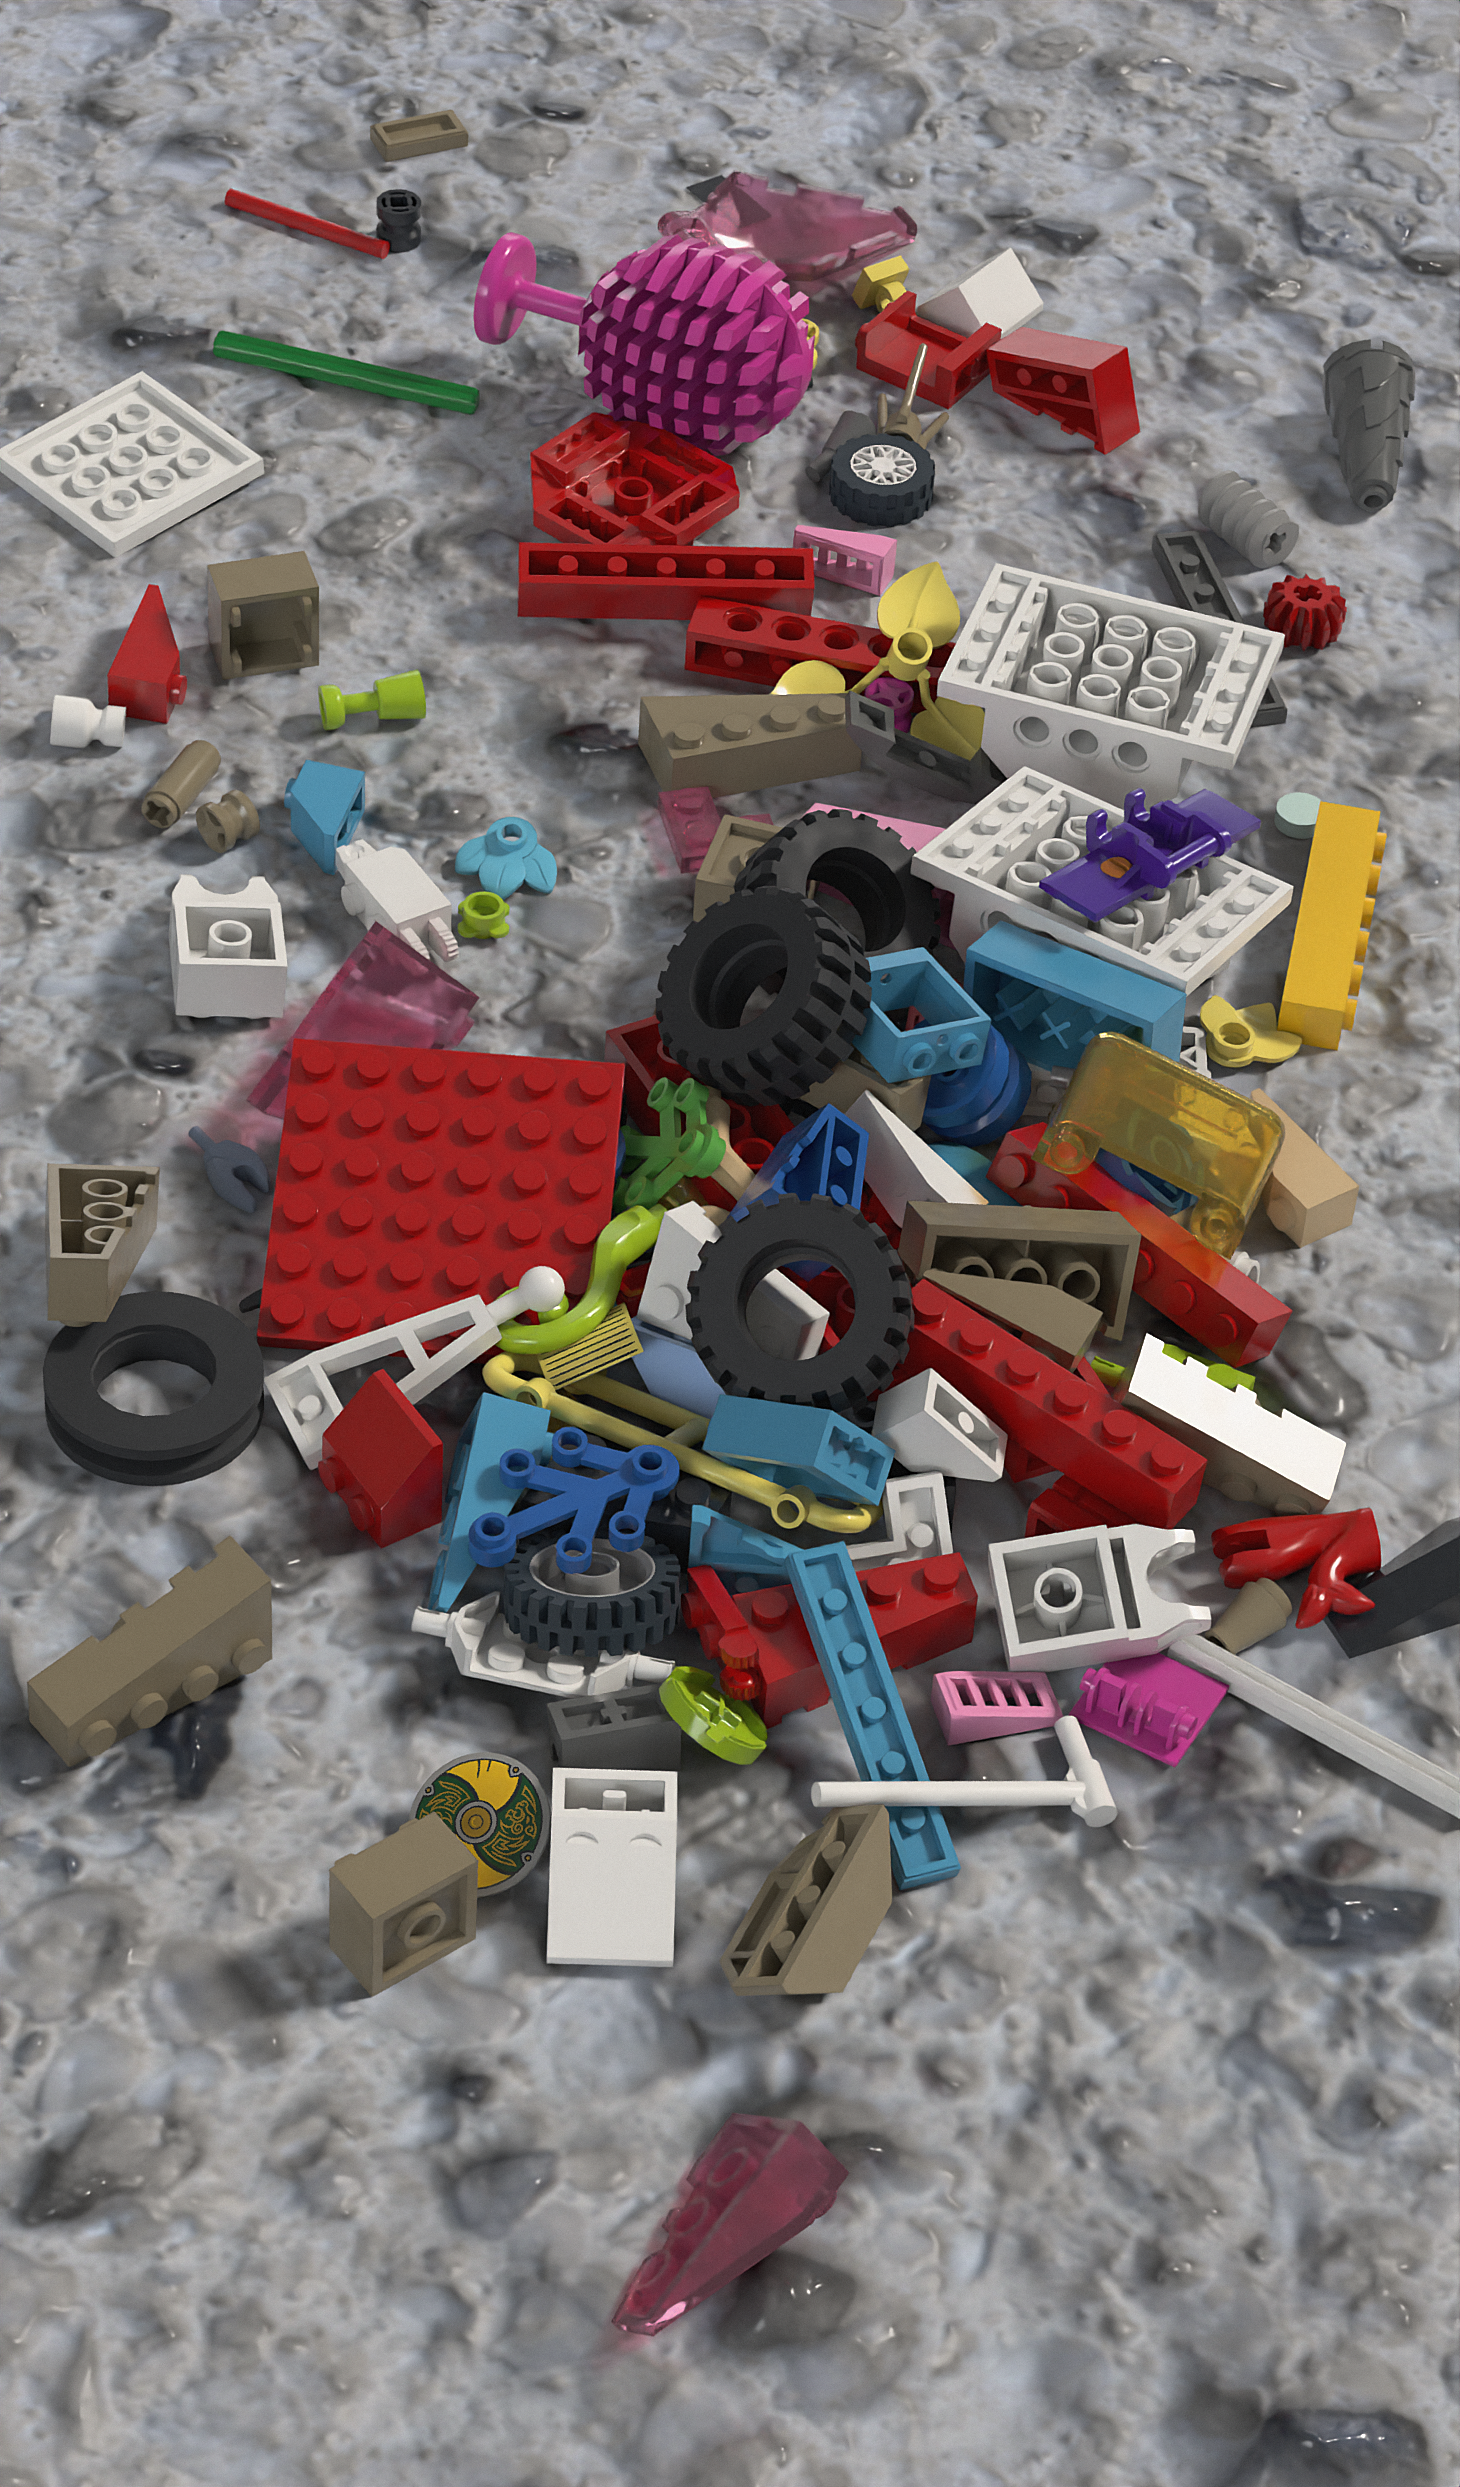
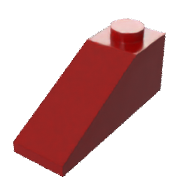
M149 584L107 674L108 705L126 707V717L167 724L175 705H182L187 690V677L180 675V654L159 585Z

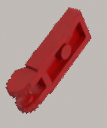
M706 1564L688 1568V1593L681 1595V1608L687 1627L689 1629H697L706 1658L708 1660L715 1659L722 1670L719 1674L720 1686L726 1692V1695H729V1698H733L735 1701L755 1699V1696L761 1692L760 1676H758L754 1668V1664H758V1660H760L759 1648L748 1629L747 1622L711 1565L708 1566Z

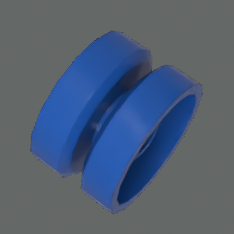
M924 1019L916 1024L912 1030L932 1025ZM990 1024L980 1065L931 1075L922 1122L944 1141L955 1142L968 1148L989 1144L1009 1131L1023 1114L1031 1094L1032 1072L1024 1054Z

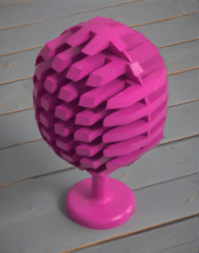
M509 232L503 235L492 248L484 264L476 290L473 319L474 329L480 341L491 345L505 343L516 333L527 311L578 325V356L585 351L584 366L590 371L584 377L585 394L595 399L602 393L603 406L612 410L607 415L613 416L614 421H638L656 428L665 429L704 451L709 449L714 456L730 454L741 443L755 441L770 433L784 417V420H786L802 400L811 381L815 335L807 341L808 324L802 320L809 314V297L799 291L790 298L789 284L781 281L787 274L769 260L763 264L756 255L747 252L736 254L730 247L720 244L710 246L705 240L693 237L683 241L678 234L664 236L648 249L637 250L623 257L609 273L607 271L600 277L587 299L536 284V254L533 244L526 236Z

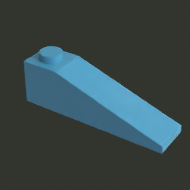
M485 1392L481 1395L457 1437L444 1503L450 1505L445 1521L441 1525L438 1543L449 1547L448 1551L442 1550L435 1565L428 1604L429 1610L447 1613L478 1564L471 1558L468 1551V1533L472 1523L481 1515L490 1512L500 1513L507 1517L524 1488H508L501 1482L499 1477L501 1456L510 1449L519 1448L527 1450L533 1455L535 1465L543 1467L548 1465L552 1454V1437L554 1433L547 1432L551 1410ZM513 1466L509 1468L511 1471L521 1472L526 1470L521 1466Z

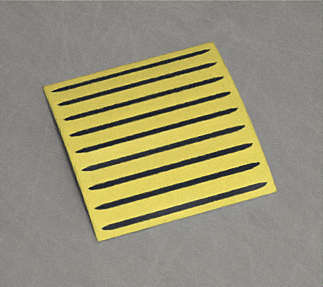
M623 1303L612 1308L605 1320L584 1338L566 1347L537 1354L545 1379L554 1386L555 1390H558L644 1351L626 1305Z

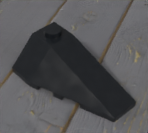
M1460 1517L1444 1522L1381 1567L1379 1571L1374 1572L1354 1587L1375 1603L1374 1608L1356 1615H1345L1331 1611L1323 1619L1349 1659L1460 1624Z

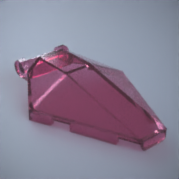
M734 170L713 193L708 195L705 203L693 211L667 212L659 219L657 225L658 231L663 237L678 234L683 241L693 237L705 240L710 246L720 244L730 247L736 254L747 252L756 255L763 264L769 260L787 274L781 281L803 282L818 280L915 241L918 230L916 222L901 206L894 207L892 212L863 206L864 196L802 183H797L795 192L768 187L769 177Z

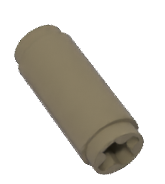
M195 740L184 747L144 798L142 813L152 825L159 828H168L179 821L218 772L221 763V756L218 750L211 743L204 740Z

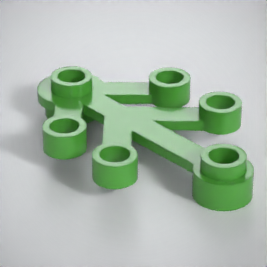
M666 1077L661 1078L654 1084L647 1098L648 1106L660 1113V1136H644L627 1125L620 1127L626 1146V1161L622 1174H628L633 1171L642 1159H646V1161L627 1179L618 1176L616 1179L613 1211L620 1213L627 1206L633 1207L635 1205L643 1206L648 1210L655 1206L658 1200L684 1175L688 1177L696 1175L703 1179L710 1176L717 1169L724 1157L726 1142L719 1137L718 1130L707 1123L706 1102L709 1097V1089L693 1078L686 1079L680 1086ZM680 1110L687 1114V1131L682 1136ZM671 1161H673L653 1182L651 1181Z

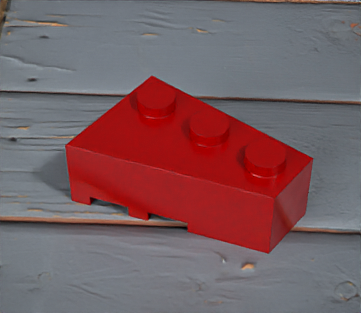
M1020 327L986 349L993 392L1037 417L1045 413L1061 423L1060 430L1071 436L1076 432L1095 442L1094 449L1106 455L1140 433L1129 354L1126 346Z

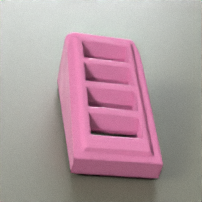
M797 525L794 530L793 548H811L812 545L819 547L818 558L814 557V576L880 596L894 575L896 539L875 534ZM831 551L837 552V560L830 559ZM851 557L857 558V561L850 562Z
M950 1671L933 1675L930 1701L948 1746L1053 1727L1060 1718L1064 1717L1045 1672ZM1036 1693L1041 1706H1030L1026 1694ZM1014 1697L1017 1706H1008L1005 1698ZM993 1701L994 1706H986L984 1702Z

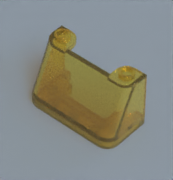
M1113 1031L1102 1032L1094 1036L1086 1045L1050 1114L1031 1159L1063 1174H1077L1087 1169L1101 1147L1199 1197L1190 1219L1191 1232L1195 1239L1204 1247L1230 1260L1247 1229L1278 1159L1286 1133L1281 1118L1271 1109L1123 1034Z

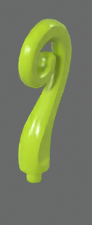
M656 1204L647 1210L643 1206L635 1205L609 1222L595 1243L589 1282L581 1301L568 1312L569 1302L564 1294L562 1301L557 1307L550 1311L538 1312L541 1325L519 1324L513 1320L515 1317L499 1324L497 1328L502 1339L495 1345L511 1353L540 1354L571 1345L595 1330L613 1308L627 1266L645 1251L656 1245L664 1212H667L665 1207L661 1204ZM519 1286L514 1287V1288H512V1289H510V1290L504 1292L502 1295H500V1296H499L498 1298H496L494 1301H496L497 1299H499V1298H501V1297H503V1296H505V1295H507V1294L513 1292L514 1290L518 1289Z

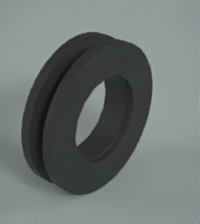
M162 1291L121 1295L106 1322H92L82 1327L64 1325L52 1340L44 1359L45 1417L52 1438L63 1453L74 1463L97 1476L111 1481L137 1486H167L207 1476L231 1463L250 1445L259 1430L263 1418L264 1366L261 1350L255 1337L235 1315L199 1297ZM167 1360L187 1365L206 1377L211 1385L208 1394L193 1406L169 1415L141 1416L121 1411L102 1399L97 1392L100 1383L117 1369L139 1361Z

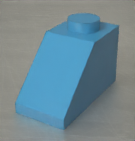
M306 760L297 779L290 778L284 795V807L291 809L292 833L324 873L335 875L337 871L336 848L349 845L365 812V772Z

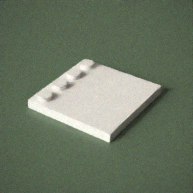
M143 371L0 448V472L115 558L264 474V461L262 457Z

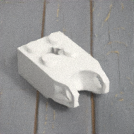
M179 874L178 884L173 890L171 897L169 926L175 1014L198 1018L210 1016L246 1017L250 1019H260L263 1017L283 1018L288 965L281 905L278 902V896L265 881V877L251 876L248 886L243 891L224 895L204 889L199 884L197 878L191 874Z
M1139 1524L1107 1528V1525H1100L988 1544V1569L1008 1672L1047 1673L1157 1654L1184 1637L1209 1630L1212 1620L1209 1607L1170 1603L1160 1599L1148 1584L1149 1577L1157 1569L1168 1566L1178 1558L1194 1553V1543L1196 1542L1193 1530H1165ZM1061 1596L1063 1597V1605H1067L1061 1608L1052 1607L1049 1605V1598Z

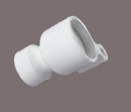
M55 695L50 745L85 748L91 741L100 740L104 746L122 748L126 707L108 705L103 710L95 708L92 701L88 698Z

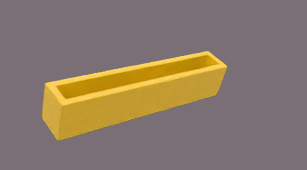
M1320 801L1277 1025V1031L1289 1032L1301 1037V1044L1338 1051L1341 1030L1352 1031L1358 1000L1348 999L1347 997L1348 995L1358 997L1364 966L1356 965L1354 961L1364 963L1370 932L1360 931V928L1370 929L1376 900L1368 898L1366 895L1376 896L1381 866L1371 863L1382 864L1387 833L1377 832L1381 811Z

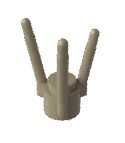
M926 344L919 345L900 410L888 417L886 395L881 393L877 398V435L881 433L888 434L889 436L905 437L908 441L920 444L922 449H926L928 442L949 419L947 412L941 413L921 434L922 427L919 419L911 412L928 350Z

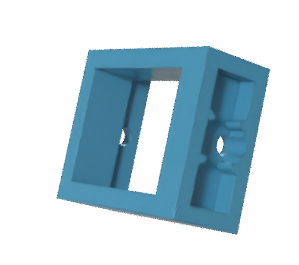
M924 947L866 958L869 961L871 970V981L866 983L872 988L870 1008L864 1009L863 1015L867 1018L861 1036L855 1035L852 1044L888 1083L966 1068L982 1063L991 1019ZM887 974V976L883 980H881L882 976ZM914 1006L932 1026L900 1032L883 1012Z
M724 1394L719 1395L702 1448L726 1464L787 1489L795 1485H803L812 1490L815 1496L875 1506L879 1505L896 1451L832 1410Z

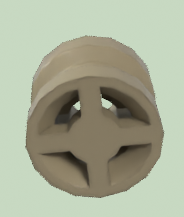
M236 789L222 795L218 804L209 802L198 807L196 811V822L203 839L210 848L218 853H223L233 848L237 839L246 841L258 835L260 831V820L253 803L243 792Z

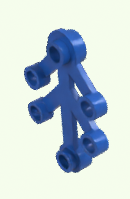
M564 1427L555 1432L552 1437L553 1460L558 1465L567 1468L576 1467L581 1464L611 1474L595 1480L535 1465L533 1455L527 1450L519 1448L510 1449L501 1456L499 1465V1477L505 1486L511 1489L527 1487L559 1496L508 1517L495 1512L481 1515L469 1528V1554L476 1563L484 1567L495 1568L503 1566L513 1559L516 1551V1540L576 1515L570 1533L563 1535L556 1544V1564L565 1573H583L591 1565L592 1543L607 1502L625 1494H628L624 1511L614 1514L609 1521L608 1539L611 1546L616 1550L622 1552L635 1551L644 1542L645 1519L651 1502L667 1496L678 1482V1460L669 1450L656 1445L638 1446L626 1453L590 1444L585 1433L575 1427ZM570 1444L578 1448L575 1450H565L562 1446ZM513 1466H521L526 1470L521 1472L511 1471L509 1468ZM622 1528H630L634 1530L635 1533L625 1535L618 1532V1530ZM487 1534H497L498 1536H488ZM576 1550L583 1554L578 1557H571L565 1553Z

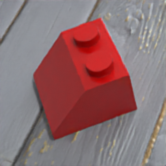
M384 1369L372 1373L322 1434V1460L318 1462V1471L326 1489L330 1493L337 1492L345 1502L355 1526L360 1531L367 1530L382 1549L442 1522L443 1442Z

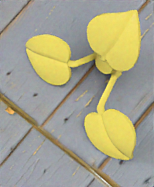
M938 562L925 564L906 573L883 594L877 608V622L881 632L894 640L887 657L881 658L878 665L853 688L845 691L844 677L834 666L823 661L811 660L791 667L783 674L774 690L770 693L848 694L849 691L860 694L884 671H889L899 680L912 681L917 679L919 681L921 702L927 710L915 716L910 727V735L967 760L973 758L982 743L985 713L981 707L962 704L943 697H938L934 704L930 697L928 683L930 673L925 667L932 650L943 647L950 642L956 635L960 624V610L957 601L945 580Z

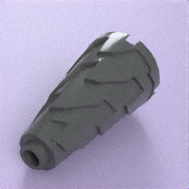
M1371 339L1352 342L1331 354L1323 365L1322 390L1327 416H1330L1332 436L1337 438L1341 472L1347 481L1350 497L1355 505L1364 510L1379 511L1393 501L1394 494L1396 493L1399 467H1403L1404 437L1407 438L1409 433L1410 404L1415 398L1416 379L1415 367L1407 352L1399 346L1383 341V349L1371 348Z

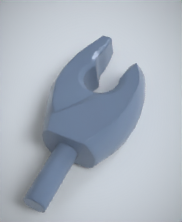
M192 1127L188 1135L205 1151L203 1163L212 1188L231 1205L249 1213L255 1212L257 1210V1201L245 1189L242 1181H249L262 1192L268 1193L271 1187V1180L268 1169L262 1159L247 1146L230 1140H224L216 1144L200 1127Z

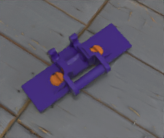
M1137 788L1126 795L1124 800V821L1113 827L1112 831H1107L1106 821L1108 814L1104 809H1099L1088 815L1086 821V847L1090 853L1040 880L1039 888L1096 923L1139 897L1147 901L1153 897L1155 887L1160 889L1168 887L1175 882L1178 874L1195 865L1203 869L1208 866L1209 857H1220L1230 851L1232 844L1259 829L1261 820L1207 789L1201 790L1178 804L1171 800L1160 801L1150 807V814H1148L1144 807L1145 791L1142 788Z

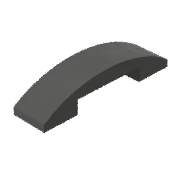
M849 691L845 696L847 733L863 753L898 779L934 795L971 804H978L1007 780V777L981 747L971 760H967L894 727V709L852 691Z

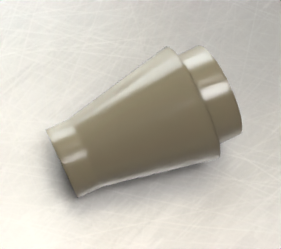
M1260 1578L1256 1582H1246L1216 1624L1205 1633V1639L1235 1655L1285 1628L1286 1618L1292 1613L1290 1600L1276 1583L1267 1578Z

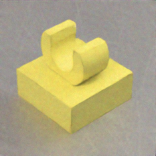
M901 255L865 267L851 296L860 310L876 304L878 311L881 313L888 303L894 302L906 292L903 284L910 269Z

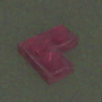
M684 788L681 790L658 792V811L681 874L699 872L722 821L718 816L709 788ZM769 813L739 817L774 825Z

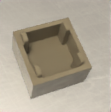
M305 551L207 565L209 646L222 680L319 666V585Z
M724 814L695 879L693 920L699 922L707 915L705 909L715 902L721 901L725 904L730 901L729 895L735 893L734 883L738 873L746 867L745 862L783 827ZM806 880V897L808 899L814 900L820 886V881Z
M432 1812L421 1819L414 1818L399 1826V1831L357 1854L350 1853L335 1861L334 1866L329 1869V1947L372 1997L476 1939L478 1860L435 1812Z

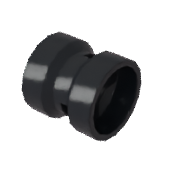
M393 189L381 193L377 197L376 215L381 220L376 227V238L389 242L390 252L403 253L416 249L421 241V227L417 222L421 217L420 197L414 192L403 189Z

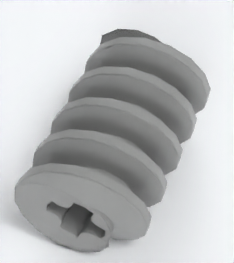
M1231 470L1221 472L1212 478L1204 488L1197 508L1199 519L1206 527L1211 528L1218 537L1223 538L1229 546L1234 547L1240 555L1248 558L1254 566L1262 569L1273 567L1281 563L1291 553L1297 543L1299 525L1289 522L1290 517L1284 510L1278 509L1273 501L1265 499L1259 490L1253 489L1248 481L1242 480L1238 473Z

